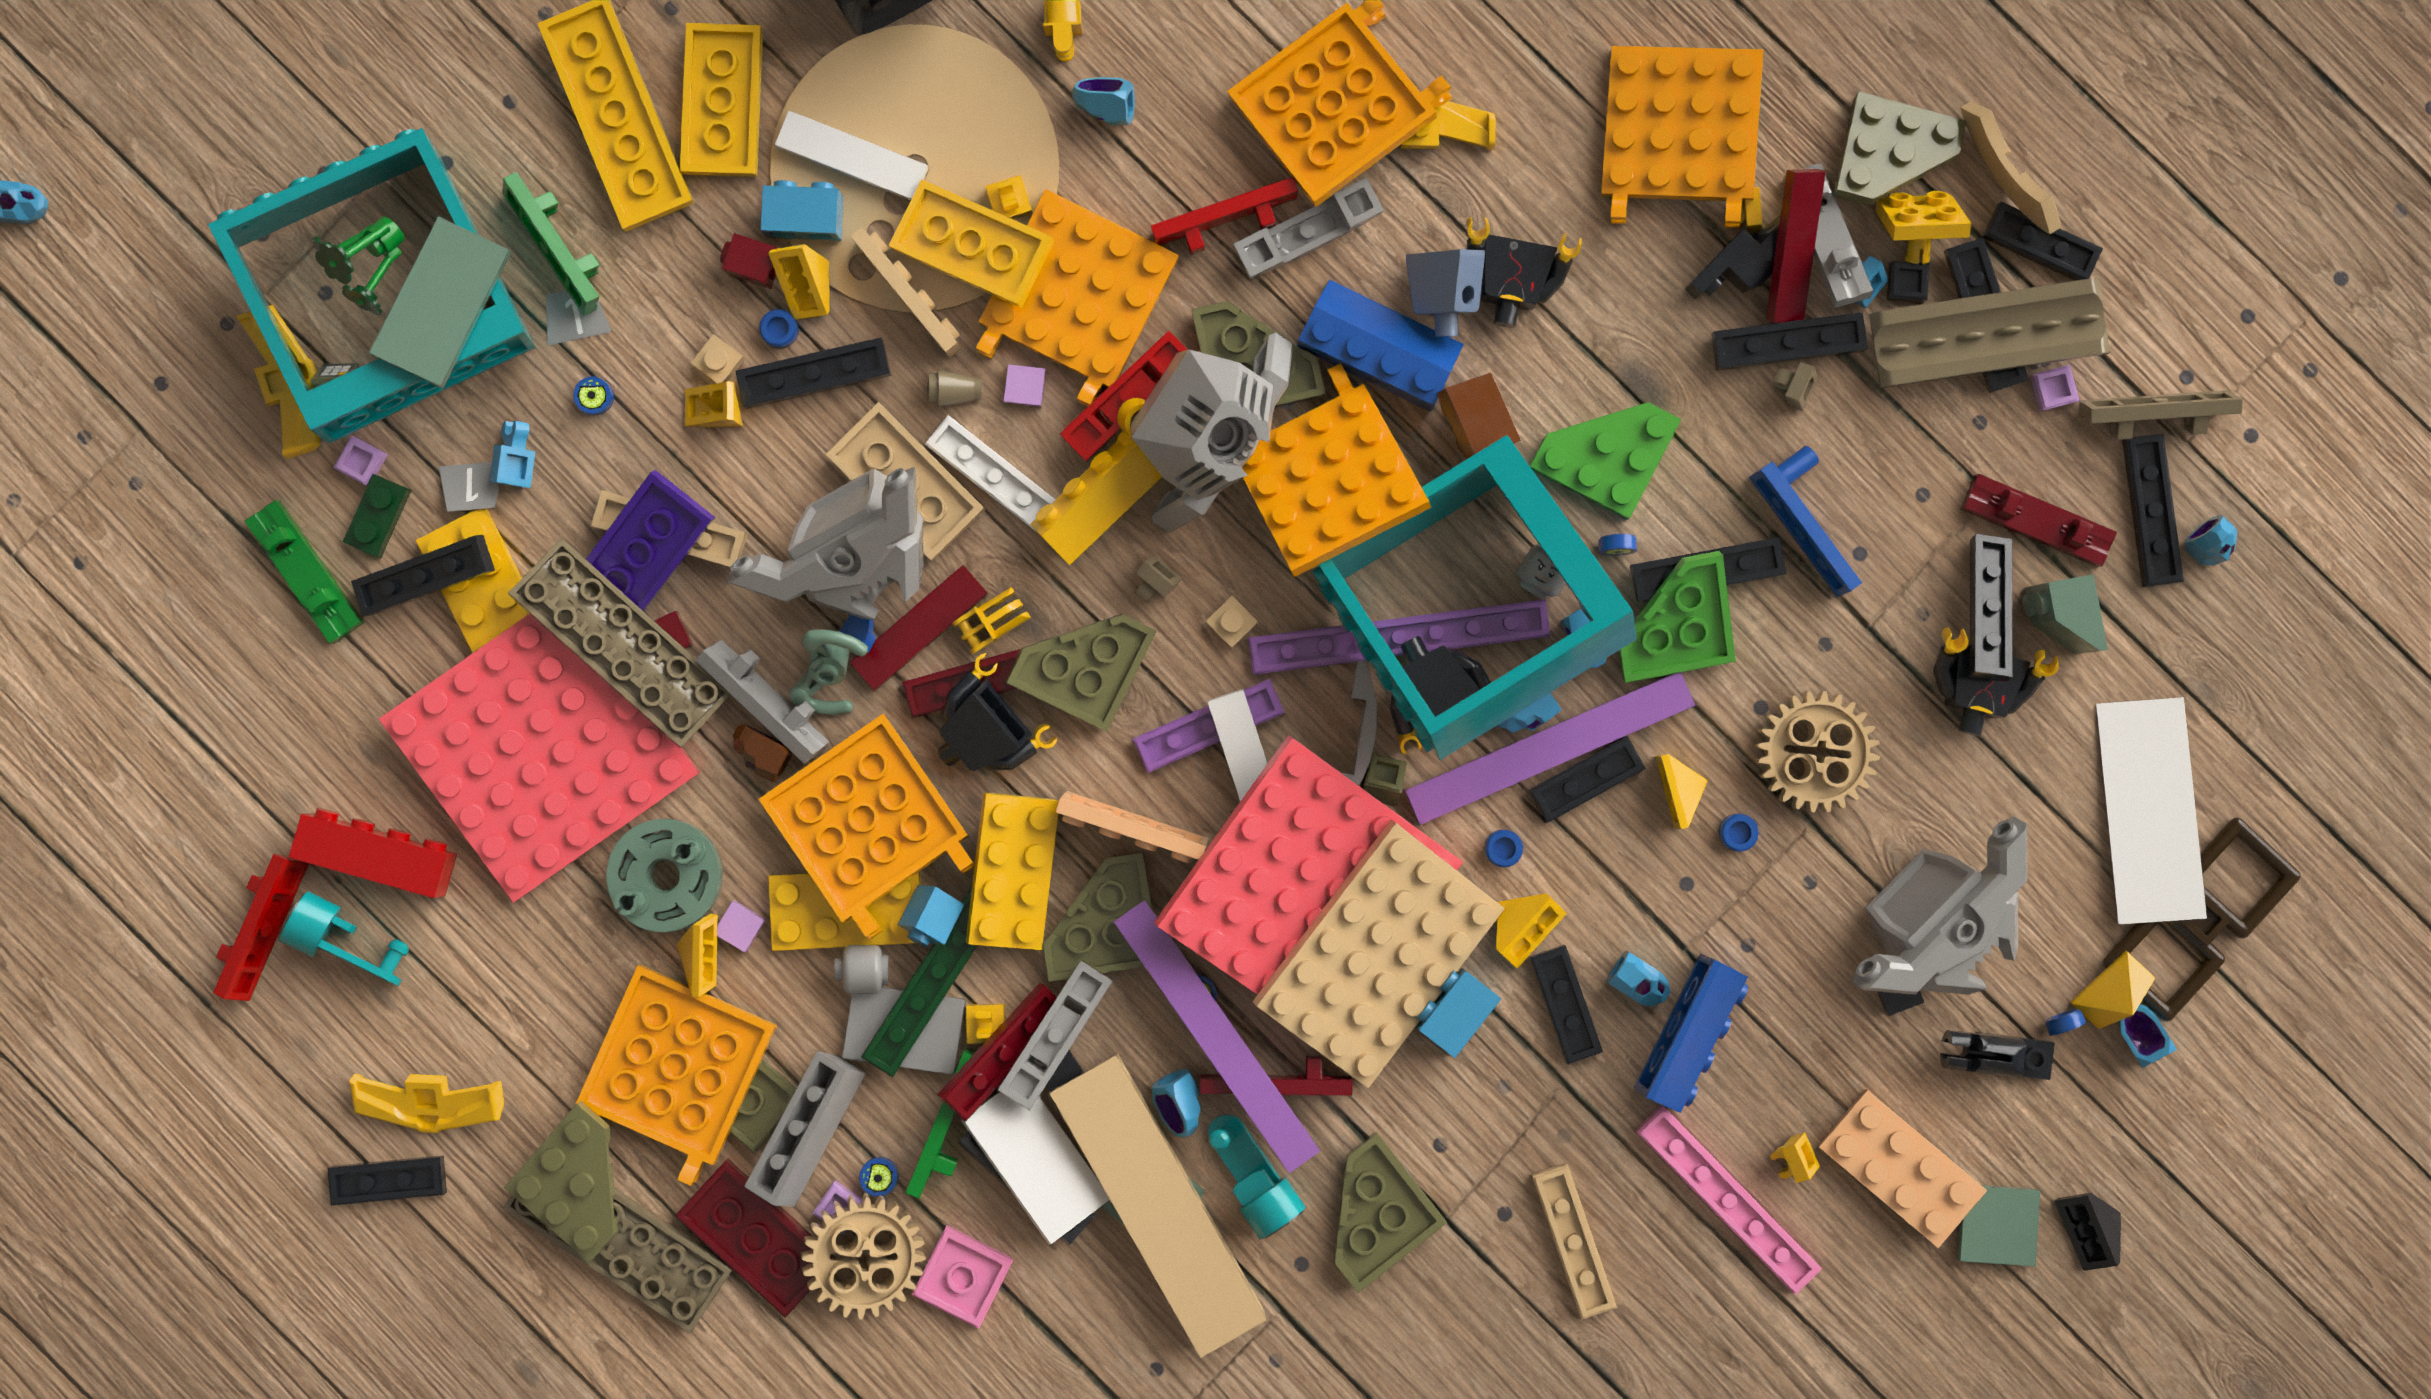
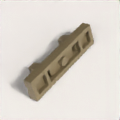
M2227 390L2080 400L2078 415L2086 418L2091 424L2110 422V435L2117 440L2132 439L2134 421L2184 417L2185 431L2192 435L2207 434L2209 416L2242 414L2243 398Z

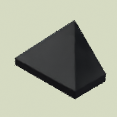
M2093 1193L2057 1198L2055 1204L2083 1271L2118 1266L2120 1264L2121 1212Z

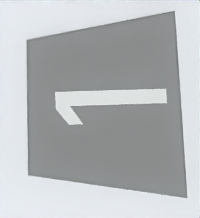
M566 290L546 294L547 345L612 332L599 300L596 303L597 310L583 316Z
M492 462L439 467L447 512L495 508L500 484L489 482Z

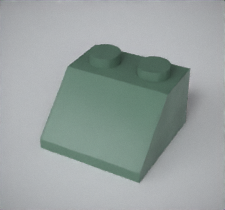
M2094 574L2024 588L2026 595H2023L2022 606L2025 615L2030 617L2031 625L2074 654L2108 650Z

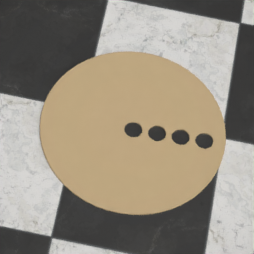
M912 24L890 26L862 34L836 47L820 59L797 84L784 106L773 137L770 158L771 186H774V181L777 180L795 182L796 187H811L812 182H828L833 184L834 188H838L844 197L842 241L789 239L792 246L805 244L829 260L831 287L854 300L884 310L911 312L877 269L875 274L867 280H858L852 276L849 269L850 262L854 256L863 252L850 236L860 227L867 232L868 227L873 222L879 220L888 222L893 227L895 233L904 213L895 215L886 210L884 197L887 191L777 148L775 143L789 110L903 156L919 155L927 161L929 167L924 179L925 181L990 210L993 209L985 186L1018 175L1022 177L1033 212L1045 189L1055 194L1058 191V144L1046 106L1026 75L1000 51L980 39L945 27ZM1032 214L1013 220L1027 225ZM887 245L889 250L884 253L892 264L898 260L913 277L908 281L909 285L916 293L923 289L937 306L932 311L957 307L987 293L902 255Z

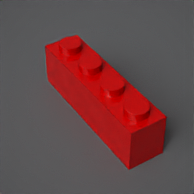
M316 808L315 813L301 814L289 858L431 898L446 896L458 854L446 850V843L425 838L424 843L410 840L411 833L392 828L388 829V833L374 830L375 823L353 818L351 823L338 820L339 813L322 808Z

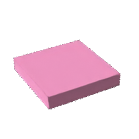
M947 1225L912 1295L979 1329L1014 1258Z

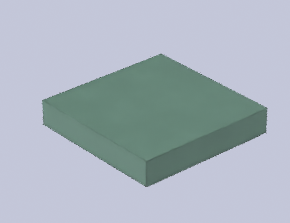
M1982 1185L1987 1190L1986 1193L1959 1223L1957 1259L1964 1262L2036 1267L2040 1190Z

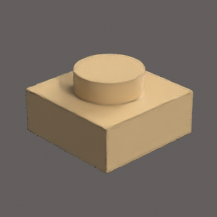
M713 334L691 364L714 382L721 383L729 381L746 358Z
M1233 595L1205 621L1231 649L1258 623Z

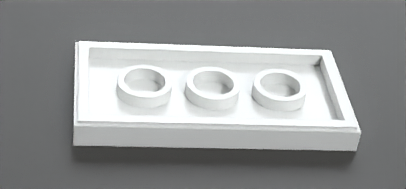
M999 1092L981 1105L966 1122L961 1120L1048 1245L1052 1244L1110 1200L1097 1177L1040 1097H1038L1029 1111L1005 1094Z

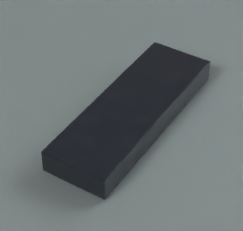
M2002 201L1997 204L1982 238L1984 237V239L2075 281L2090 278L2103 250L2102 247L2063 229H2058L2049 234L2034 224L2019 209Z
M1625 736L1532 787L1528 791L1545 822L1549 823L1646 768L1629 737Z
M1566 945L1529 956L1565 1062L1570 1064L1602 1053L1603 1050Z
M444 1155L337 1165L327 1168L331 1206L436 1196L447 1193Z

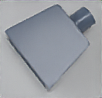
M1457 249L1406 255L1413 311L1416 315H1435V337L1458 336V314L1474 313L1479 309L1485 250Z

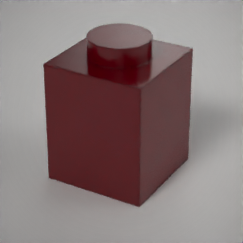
M734 233L731 242L727 241L723 246L720 256V262L723 263L722 269L729 276L772 289L776 272L768 253L770 250L778 248Z

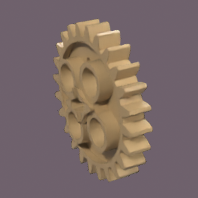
M1811 691L1803 693V703L1794 695L1789 697L1790 708L1782 703L1777 704L1776 709L1780 715L1779 717L1773 715L1765 716L1771 727L1770 729H1758V732L1766 737V741L1764 743H1757L1754 746L1757 749L1763 750L1765 756L1757 758L1755 763L1766 764L1767 769L1759 776L1760 778L1771 777L1773 779L1767 788L1768 791L1782 790L1779 796L1780 802H1786L1793 797L1792 808L1800 809L1806 801L1807 812L1815 813L1818 803L1823 812H1831L1832 801L1838 808H1845L1844 796L1852 800H1858L1859 797L1855 788L1868 789L1870 787L1863 777L1864 775H1876L1877 773L1868 765L1869 761L1880 760V756L1870 753V748L1877 746L1880 742L1878 740H1868L1867 735L1875 729V726H1863L1861 724L1867 716L1866 712L1852 714L1856 705L1854 701L1848 702L1842 707V695L1840 694L1834 695L1830 702H1828L1827 691H1819L1815 701ZM1798 721L1805 723L1808 728L1807 737L1801 742L1794 738L1792 732L1794 724ZM1835 725H1840L1845 731V739L1840 745H1835L1830 738L1831 729ZM1786 745L1798 747L1818 746L1820 749L1848 751L1850 757L1847 759L1830 756H1819L1816 758L1815 755L1785 752L1784 747ZM1795 758L1800 759L1804 764V773L1798 779H1794L1789 773V764ZM1833 762L1840 766L1842 773L1840 779L1835 783H1832L1826 775L1827 767Z
M864 1193L861 1204H856L852 1195H849L848 1206L845 1208L837 1201H834L835 1213L831 1215L822 1210L821 1215L824 1223L822 1225L814 1222L810 1224L816 1236H806L803 1239L805 1245L812 1248V1250L801 1252L802 1260L811 1262L802 1268L804 1276H814L807 1282L809 1290L820 1288L816 1294L817 1301L820 1303L830 1298L828 1308L831 1312L839 1305H842V1314L846 1318L852 1308L856 1309L859 1319H863L865 1310L871 1308L873 1315L878 1317L879 1306L883 1304L889 1311H893L891 1300L894 1297L902 1302L906 1301L902 1291L904 1287L912 1290L916 1289L911 1275L921 1276L923 1274L922 1269L915 1264V1262L926 1260L923 1252L915 1250L925 1244L922 1237L914 1236L920 1230L917 1223L907 1224L911 1218L907 1210L897 1215L899 1205L896 1201L885 1208V1199L881 1195L877 1198L875 1204H871L867 1193ZM844 1230L855 1232V1237L849 1244L842 1245L836 1242V1237L840 1232ZM882 1230L893 1232L892 1239L888 1243L879 1245L874 1242L878 1232ZM862 1250H868L870 1255L865 1257V1262L860 1263L857 1257L861 1256ZM832 1253H838L839 1255H843L841 1257H836L835 1259L830 1258V1255ZM892 1253L897 1254V1257L895 1259H888L887 1257H883L891 1255ZM884 1267L891 1270L886 1280L882 1282L872 1280V1275L877 1269ZM850 1268L853 1270V1274L847 1281L838 1282L833 1279L834 1274L839 1269Z

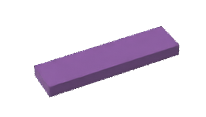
M1270 679L1244 690L1255 726L1285 713ZM1206 706L1133 738V741L1146 771L1149 773L1218 743L1220 739L1209 706Z

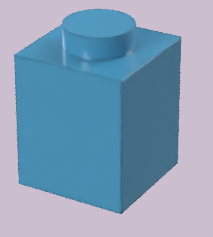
M917 885L898 926L909 932L907 937L919 945L928 947L929 943L945 945L965 904L935 886Z

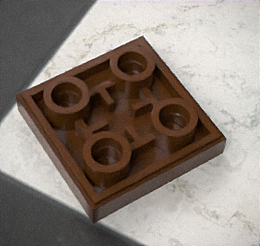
M1491 372L1437 392L1442 413L1448 419L1456 437L1457 447L1463 453L1465 459L1470 458L1508 435L1513 444L1521 441Z

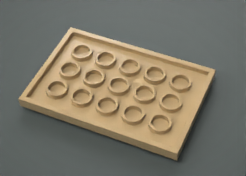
M1390 820L1253 1000V1003L1369 1088L1420 1020L1417 1019V1016L1422 1013L1430 1000L1434 1003L1443 991L1440 989L1441 985L1447 980L1453 970L1455 972L1459 970L1505 908L1405 829Z

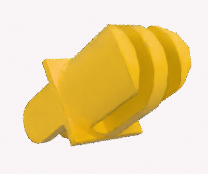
M1044 0L1043 27L1045 35L1053 36L1056 56L1062 62H1068L1074 57V35H1083L1080 0Z
M1012 586L981 606H975L974 609L952 623L954 627L958 626L963 633L961 639L963 641L967 640L972 648L970 650L971 655L976 654L995 641L997 642L998 638L1031 618L1027 611L995 630L994 625L1023 607L1020 599L1005 605L988 617L985 614L1016 593ZM978 615L982 623L972 628L968 620ZM986 628L991 637L981 642L977 633Z

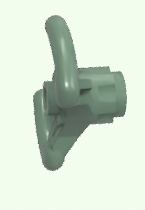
M832 630L808 631L802 639L803 647L811 654L808 671L790 690L791 702L799 706L803 701H806L815 710L814 713L840 715L851 713L853 704L849 700L823 701L814 699L811 696L823 685H835L842 682L846 676L849 651L860 657L865 656L868 652V646L855 637Z

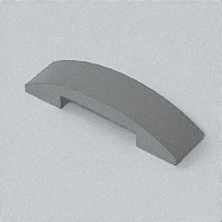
M1365 178L1336 192L1332 198L1322 202L1317 207L1314 206L1270 229L1266 227L1234 243L1233 247L1251 279L1288 264L1331 243L1383 213L1384 210L1368 179Z
M1356 661L1350 699L1364 701L1352 775L1342 773L1358 786L1365 775L1372 756L1377 728L1375 690L1370 672L1364 661Z

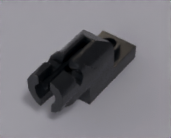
M1780 216L1752 236L1743 229L1697 275L1685 290L1694 299L1703 292L1710 296L1725 281L1720 276L1721 274L1742 293L1760 287L1773 272Z
M1950 1030L1945 1031L1942 1037V1042L1963 1046L1960 1055L1940 1053L1941 1065L1945 1069L2018 1078L2030 1077L2050 1080L2054 1042L1984 1032L1972 1033Z

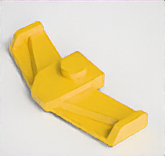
M1448 101L1440 107H1433L1437 118L1401 144V149H1438L1439 136L1481 146L1487 148V150H1494L1495 115L1491 112Z
M269 305L310 390L314 389L315 387L311 385V379L317 372L314 361L307 357L274 305ZM249 311L236 315L267 362V365L254 368L266 405L270 407L280 404L283 456L289 459L315 451L320 446V437L309 429L252 312Z
M356 1073L349 1080L354 1112L356 1114L416 1129L418 1132L439 1133L442 1130L498 1121L504 1107L501 1081L449 1091L447 1076L410 1074L404 1082L405 1089L365 1079L362 1075Z

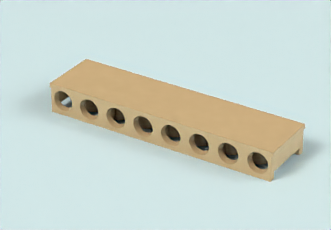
M1118 1052L1060 1087L1058 1086L1053 1089L1049 1094L1200 1358L1265 1322L1267 1319L1262 1304L1195 1190Z

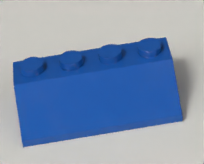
M1332 280L1328 281L1297 344L1301 349L1307 350L1314 356L1334 366L1341 363L1345 371L1430 412L1438 400L1437 392L1443 389L1464 345L1450 337H1435V330Z
M1703 954L1699 955L1634 1086L1637 1091L1646 1098L1680 1113L1684 1106L1689 1107L1692 1104L1698 1090L1695 1083L1700 1073H1706L1710 1068L1715 1053L1711 1051L1717 1039H1723L1731 1025V1019L1728 1017L1734 1005L1739 1006L1746 996L1748 985L1745 982L1748 976Z

